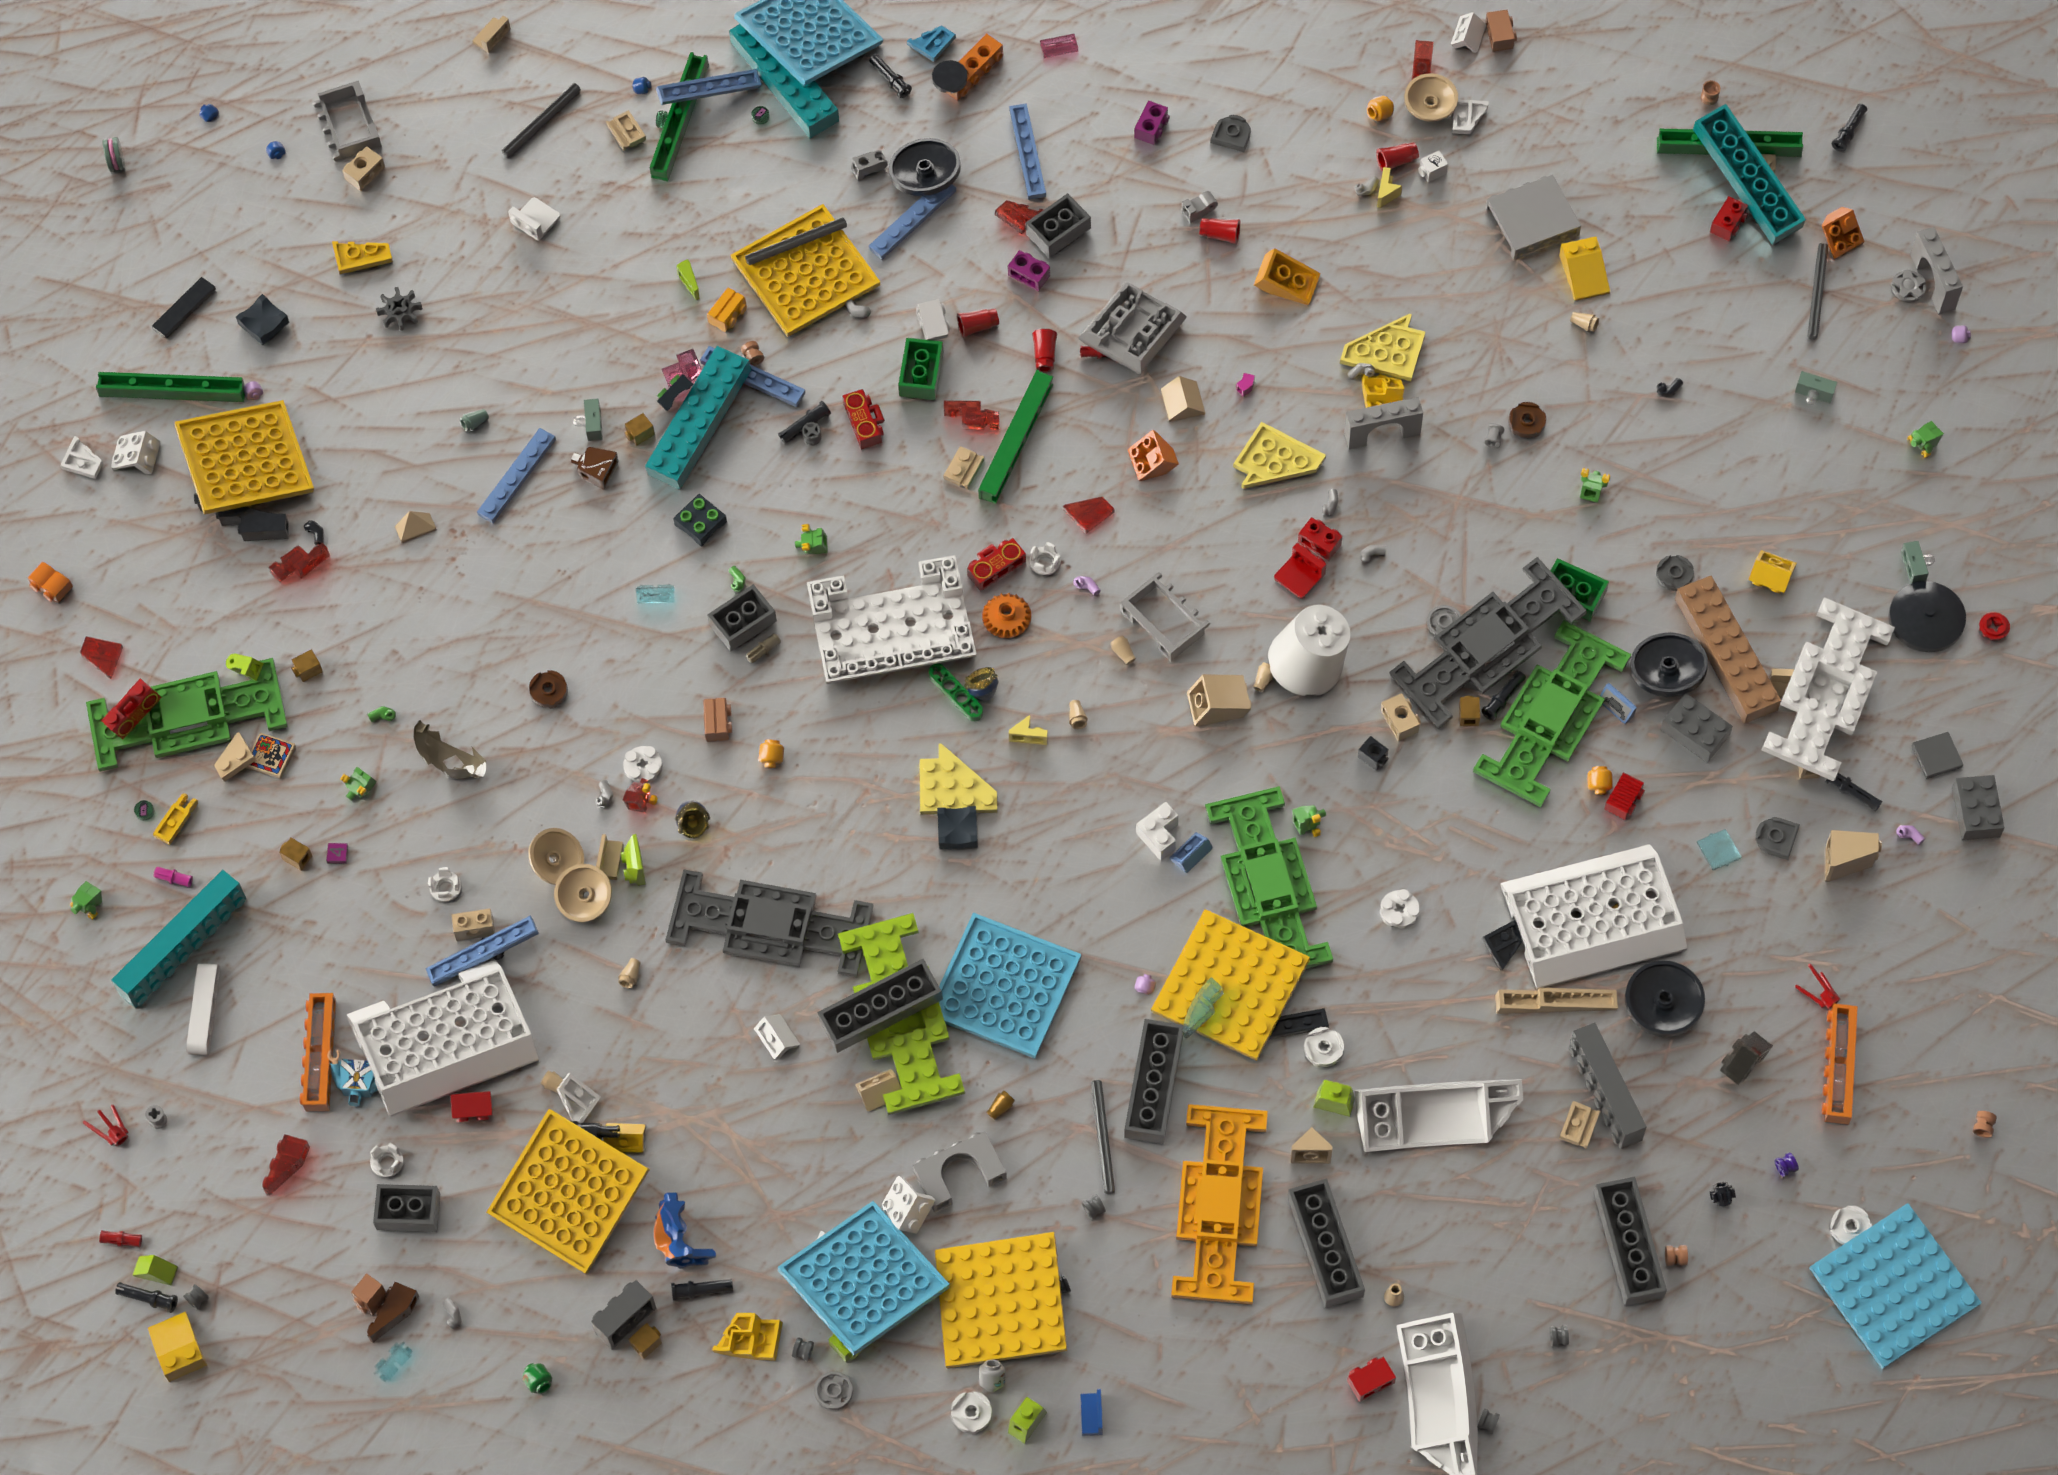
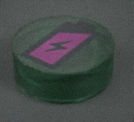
M757 106L751 112L752 120L756 124H765L770 118L769 110L764 106Z
M142 800L135 805L134 813L140 820H149L154 815V807L151 802Z

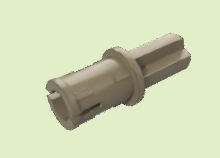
M773 633L763 642H759L757 647L747 653V660L750 663H754L764 654L768 655L772 648L781 643L780 638Z

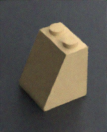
M1202 674L1187 691L1194 726L1243 718L1251 710V701L1248 697L1247 684L1243 675Z
M1831 830L1826 843L1825 881L1830 882L1873 867L1875 860H1878L1879 852L1882 850V841H1879V833Z

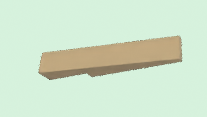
M1539 988L1538 991L1498 990L1495 995L1497 1014L1606 1011L1618 1009L1616 990Z

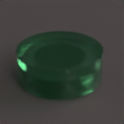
M658 111L656 115L657 128L663 129L668 116L667 111Z

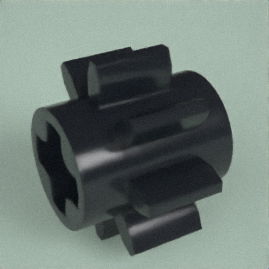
M1718 1182L1713 1185L1714 1190L1709 1191L1711 1200H1713V1203H1717V1206H1728L1732 1203V1198H1736L1735 1189L1728 1182Z

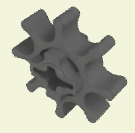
M395 287L396 294L394 297L387 298L384 294L380 295L382 302L386 303V306L382 308L377 307L376 312L378 316L387 315V318L383 320L385 328H388L392 322H398L400 331H403L404 321L412 320L415 324L418 323L417 316L412 313L423 308L421 302H411L415 298L413 290H410L408 295L401 296L399 288Z

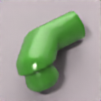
M732 566L728 571L734 578L731 588L735 592H739L744 588L746 577L736 566Z
M381 706L367 715L371 722L379 718L391 721L395 719L396 712L391 708Z

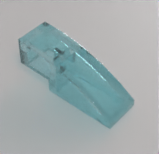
M1212 977L1202 986L1188 1009L1182 1029L1186 1039L1215 1013L1212 1004L1224 994L1222 987Z

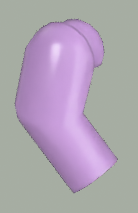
M1079 576L1073 580L1074 586L1080 589H1089L1093 596L1101 592V589L1091 577Z
M1902 825L1896 830L1900 838H1912L1918 845L1925 840L1923 835L1914 826Z

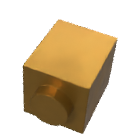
M644 413L625 423L626 432L624 434L636 446L655 435L654 427Z
M312 649L291 659L294 665L291 669L296 678L300 676L302 682L323 672Z
M1470 695L1460 697V726H1479V697Z
M291 837L282 844L279 852L282 860L300 871L303 870L313 856L310 848Z
M647 1323L628 1339L631 1347L643 1359L662 1344L659 1330L655 1326L650 1327Z

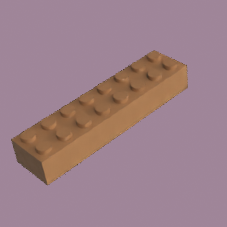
M1712 575L1678 588L1675 601L1699 644L1704 648L1712 668L1743 724L1778 711L1781 699Z

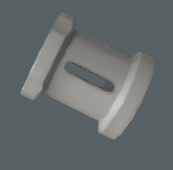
M1489 424V433L1487 438H1485L1484 444L1488 447L1498 448L1501 443V434L1504 433L1505 429L1499 424Z
M153 1105L146 1110L145 1115L151 1126L155 1129L164 1127L167 1123V1117L160 1106Z

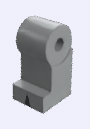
M877 150L853 157L851 169L859 181L864 179L865 175L884 170L888 166V162L882 151Z
M1206 191L1192 200L1186 199L1182 201V213L1191 223L1213 211L1218 206V202L1210 191Z

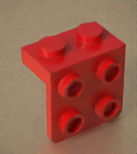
M1296 543L1292 547V556L1276 572L1274 580L1302 599L1326 574V563L1321 557H1316L1312 554L1309 548Z

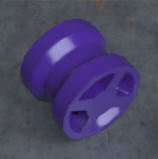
M1790 1152L1786 1153L1783 1158L1778 1157L1774 1160L1775 1166L1782 1177L1788 1176L1791 1171L1796 1172L1799 1170L1798 1163Z

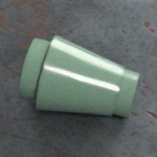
M482 409L463 414V417L460 418V423L465 431H472L489 419L486 410Z

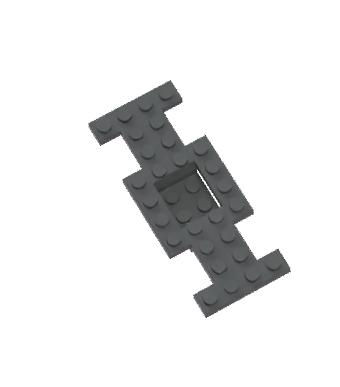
M1538 557L1523 567V572L1533 583L1516 597L1506 603L1505 601L1502 602L1494 592H1491L1437 634L1434 640L1444 650V653L1416 674L1403 661L1389 672L1390 676L1437 729L1453 718V715L1442 703L1471 681L1484 694L1542 649V645L1531 633L1560 611L1572 625L1587 613L1585 608ZM1512 642L1515 643L1502 654H1500L1497 658L1491 661L1488 665L1485 666L1486 662L1492 659L1495 655H1497L1500 651L1506 648L1509 644H1511Z
M683 869L666 936V943L685 946L689 929L726 935L723 946V953L800 967L804 949L841 956L837 970L838 974L857 977L863 950L859 949L843 954L838 933L869 925L874 907L873 903L854 900L851 916H838L813 911L817 897L816 893L740 879L738 891L734 897L700 891L703 873ZM749 933L784 940V943L746 936V934Z

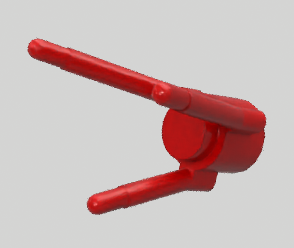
M1808 964V967L1825 990L1820 994L1822 999H1818L1799 985H1795V988L1818 1003L1821 1008L1825 1006L1828 1009L1832 1008L1833 1004H1837L1840 1001L1839 995L1834 991L1824 973L1820 972L1818 974L1812 964Z
M114 1105L110 1107L119 1127L117 1125L113 1126L101 1110L97 1111L110 1128L107 1132L109 1136L87 1121H83L85 1126L105 1139L111 1146L113 1144L120 1146L129 1137L127 1135L129 1132L124 1127Z

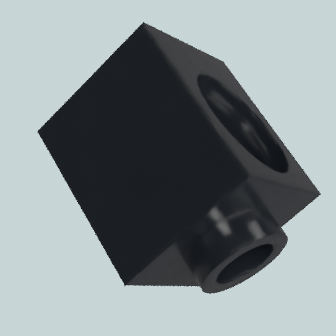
M1370 736L1358 749V758L1376 771L1379 766L1383 767L1388 761L1389 749ZM1376 752L1379 755L1372 756L1370 753Z

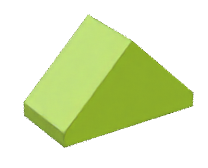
M156 1255L139 1256L133 1276L171 1286L178 1266Z

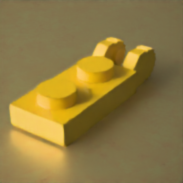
M185 793L181 794L153 832V836L171 845L191 813L195 810L198 800L195 798L191 799L186 808H183L188 795Z

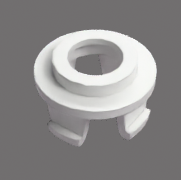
M1046 542L1044 547L1037 548L1034 546L1030 552V566L1034 572L1040 575H1050L1058 570L1061 558L1054 544ZM1048 557L1052 560V565L1045 568L1044 565L1038 562L1041 558Z
M447 867L439 868V873L434 877H429L428 880L431 895L436 900L442 902L455 899L462 888L460 878ZM443 882H450L453 885V890L451 892H440L439 886Z
M392 1143L382 1147L376 1145L371 1150L370 1165L376 1175L388 1178L396 1175L402 1169L404 1160L402 1153L396 1145ZM387 1156L392 1157L395 1160L394 1164L390 1169H383L380 1165L381 1160Z

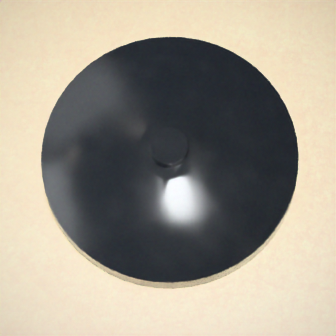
M934 138L918 139L903 145L894 153L889 163V174L893 185L900 191L914 196L932 195L947 189L956 181L961 170V162L957 150L948 142Z
M1920 581L1903 587L1894 596L1889 608V624L1895 627L1893 633L1906 646L1921 652H1938L1951 647L1958 641L1965 628L1966 611L1960 598L1948 587L1936 582Z
M1671 632L1655 634L1640 642L1634 649L1630 661L1631 674L1635 682L1645 691L1664 697L1680 696L1693 691L1703 682L1708 670V659L1704 648L1689 636Z
M1654 961L1640 967L1631 976L1626 987L1625 1005L1630 1018L1639 1028L1655 1036L1673 1037L1686 1033L1697 1024L1704 1010L1705 992L1700 980L1689 968L1673 961Z

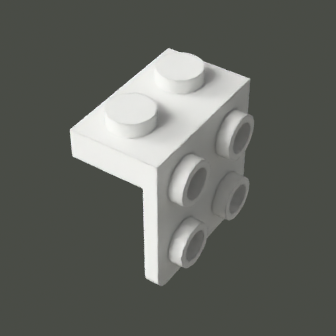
M535 197L531 198L520 211L515 207L508 211L510 222L538 241L560 219L559 212Z
M147 431L120 436L112 458L111 468L116 470L135 466L146 475L152 474L161 441Z
M898 1176L884 1199L881 1210L891 1219L898 1230L917 1234L936 1200L930 1195L917 1193L904 1177Z

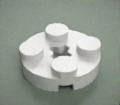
M636 747L625 754L623 762L624 771L629 779L634 780L638 784L651 783L662 771V760L659 753L653 747ZM640 762L648 763L645 765L644 769H642L641 766H638Z
M1406 889L1392 891L1381 901V918L1390 927L1394 926L1398 927V929L1408 928L1417 920L1419 903ZM1396 906L1404 907L1403 913L1396 912Z
M1319 1027L1312 1030L1304 1044L1305 1055L1315 1067H1329L1341 1060L1344 1051V1041L1341 1035L1336 1031L1329 1030L1327 1027ZM1321 1043L1329 1045L1327 1051L1319 1049L1321 1047Z
M1857 1206L1840 1208L1835 1212L1830 1223L1831 1235L1842 1245L1872 1226L1868 1214ZM1850 1222H1853L1856 1230H1848L1846 1223L1850 1224Z
M979 1392L962 1393L952 1403L951 1417L953 1423L963 1432L976 1434L985 1429L991 1421L992 1409L990 1401ZM968 1408L971 1410L975 1408L976 1415L969 1417L966 1410Z

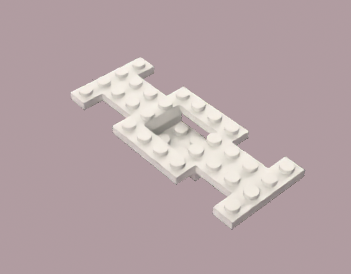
M1824 597L1816 616L1834 623L1824 648H1820L1805 642L1780 703L1781 706L1797 712L1796 718L1787 739L1769 731L1762 751L1834 781L1842 762L1824 755L1831 734L1835 728L1852 736L1877 674V671L1860 665L1869 639L1887 646L1895 627Z

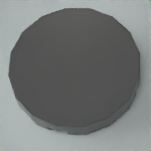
M1670 555L1663 558L1657 565L1656 577L1662 587L1677 591L1678 588L1688 585L1693 581L1694 568L1687 558L1680 555Z

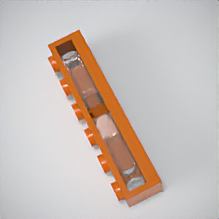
M309 993V1000H306L308 1019H305L304 1022L307 1037L303 1039L306 1056L302 1057V1066L305 1068V1072L301 1075V1086L304 1087L303 1093H300V1105H303L306 1112L330 1111L332 1080L330 1063L332 1061L328 1059L327 1054L331 1050V1056L333 1057L336 998L333 993Z
M1833 1004L1832 1009L1828 1010L1827 1022H1830V1029L1827 1028L1826 1040H1829V1047L1825 1049V1059H1828V1066L1825 1065L1824 1077L1827 1078V1084L1823 1086V1096H1826V1103L1822 1104V1115H1825V1122L1849 1125L1852 1118L1858 1006Z

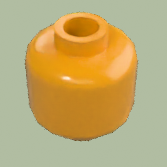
M1384 95L1370 100L1367 107L1368 116L1377 122L1391 117L1394 111L1392 100Z
M765 740V743L760 744L758 759L759 762L765 764L764 767L776 768V765L782 764L784 746L780 744V741Z
M1606 766L1592 767V770L1587 773L1588 789L1595 791V795H1605L1606 791L1613 788V775Z

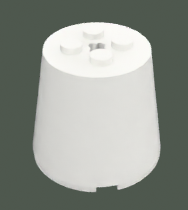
M1309 606L1303 609L1277 635L1269 648L1268 658L1271 673L1282 687L1298 695L1316 694L1317 696L1328 692L1336 685L1342 673L1350 641V628L1344 616L1329 606Z

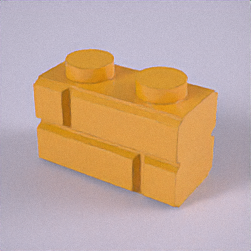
M728 287L707 313L709 324L718 327V329L724 332L729 327L733 328L737 321L736 318L739 314H744L747 309L746 298Z

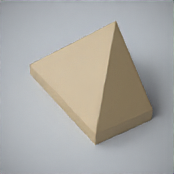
M409 511L395 526L401 543L437 530L430 513Z

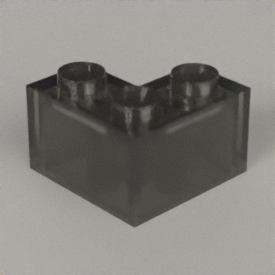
M1755 1031L1749 1035L1745 1034L1733 1044L1732 1048L1734 1050L1731 1055L1728 1053L1721 1062L1724 1065L1720 1071L1739 1085L1747 1079L1754 1067L1764 1060L1773 1045Z

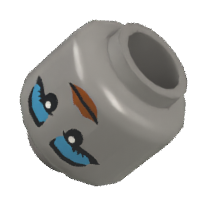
M987 1360L979 1368L980 1386L989 1392H995L1005 1385V1367L997 1360Z

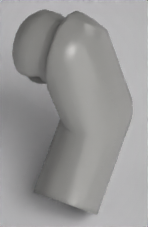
M1372 176L1367 185L1362 183L1356 184L1354 187L1356 194L1359 196L1372 194L1379 183V179Z
M848 300L845 303V306L855 318H865L871 314L869 307L856 306L853 300Z
M1358 363L1348 372V376L1353 380L1361 373L1372 377L1375 374V368L1371 364Z
M1336 489L1328 491L1329 505L1322 506V513L1324 515L1329 514L1330 516L1335 512L1338 504Z
M1370 545L1360 553L1361 561L1370 562L1372 555H1385L1386 546Z
M603 780L598 784L602 794L599 798H596V804L601 808L608 806L613 798V792L607 780Z
M450 1298L445 1299L442 1305L452 1317L448 1319L447 1323L451 1329H455L462 1322L459 1308Z

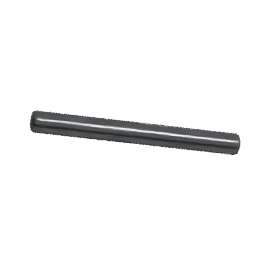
M573 83L502 149V154L507 158L514 154L581 91L579 85Z
M843 217L760 249L746 255L745 260L748 265H752L846 228V220Z
M1819 243L1808 328L1809 339H1817L1819 332L1828 244Z
M1093 1080L1091 1088L1103 1187L1105 1194H1112L1115 1192L1102 1081Z

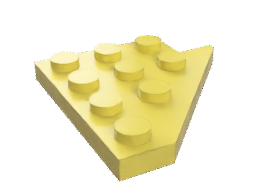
M1407 314L1345 344L1340 364L1355 367L1358 363H1367L1374 366L1375 373L1411 381L1426 332L1409 328L1412 314Z
M1261 422L1233 463V467L1247 474L1241 484V488L1245 489L1316 473L1326 459V455Z
M939 744V758L920 759V815L937 814V808L957 809L968 806H976V813H997V791L943 744Z

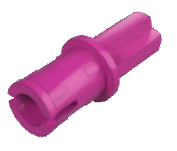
M156 867L153 876L155 878L168 881L172 885L175 883L188 888L192 885L193 876L179 873L175 869L172 871L161 867Z

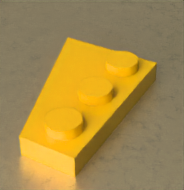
M332 241L339 274L393 262L388 243L367 242L366 244H355V242H348L347 244Z

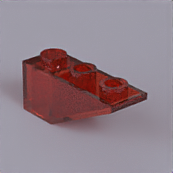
M1415 41L1412 80L1417 76L1431 73L1432 41Z
M284 1134L282 1140H279L276 1157L272 1158L270 1162L269 1175L265 1176L262 1183L263 1190L267 1196H270L303 1166L310 1149L307 1140Z

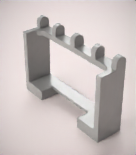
M359 80L318 93L319 100L314 101L313 104L314 107L322 106L324 111L318 114L319 120L326 119L329 126L323 128L324 134L331 133L334 140L328 142L329 148L337 147L338 153L332 156L334 161L357 155L366 146L371 150L382 147ZM356 95L370 136L340 146L325 105Z
M1158 572L1120 602V611L1132 623L1137 621L1158 642V650L1171 662L1205 635V629L1210 625V622L1206 620L1204 623H1201L1195 617L1199 611L1194 609L1190 612L1183 605L1186 598L1182 596L1177 599L1170 592L1174 586L1169 584L1165 587L1159 581L1162 574ZM1156 587L1197 627L1175 646L1133 606Z

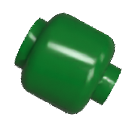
M531 1363L525 1367L522 1380L531 1393L542 1394L551 1387L552 1376L544 1364Z

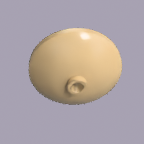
M1423 74L1411 80L1407 85L1404 102L1408 111L1416 118L1429 122L1440 121L1450 116L1456 109L1458 92L1455 85L1446 77L1438 74Z
M548 828L541 831L533 838L529 846V862L533 871L539 878L549 884L556 885L560 875L568 868L577 864H584V853L579 841L571 833L560 828Z
M577 864L565 870L558 878L554 889V899L559 911L568 919L576 922H589L600 917L607 910L612 897V887L609 878L601 869L590 864ZM585 892H589L588 898H584Z

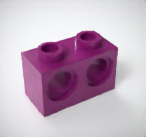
M1148 100L1134 128V138L1154 145L1156 140L1162 136L1163 126L1169 122L1168 107Z
M1020 250L1007 266L1008 276L1038 292L1050 277V266L1046 262L1039 261L1031 254Z

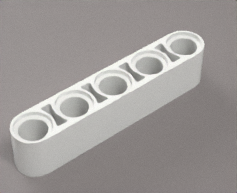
M199 963L197 966L187 1038V1054L208 1055L210 1052L220 977L219 964Z

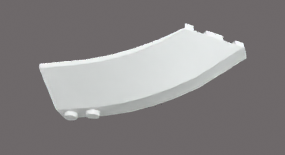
M1522 1079L1431 1083L1355 1090L1356 1113L1364 1152L1488 1143L1498 1128H1501L1510 1117L1515 1107L1519 1106L1523 1101Z
M1449 1313L1397 1325L1408 1390L1411 1448L1420 1452L1429 1461L1450 1475H1477L1478 1430L1476 1401L1462 1314Z

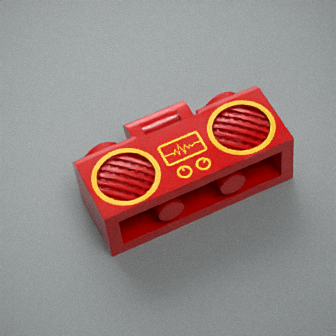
M863 389L842 395L843 405L861 450L881 444V436L884 435L882 426L878 424L883 423L885 419L879 405H872L869 394L865 395ZM873 412H874L875 417H876V418H874V419H873L872 416H871V413H873Z
M1014 538L1002 541L998 548L991 544L977 553L978 561L973 560L969 563L967 576L981 592L1026 562V553Z
M140 678L101 721L121 739H124L162 697Z

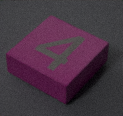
M328 843L327 863L347 864L348 844Z

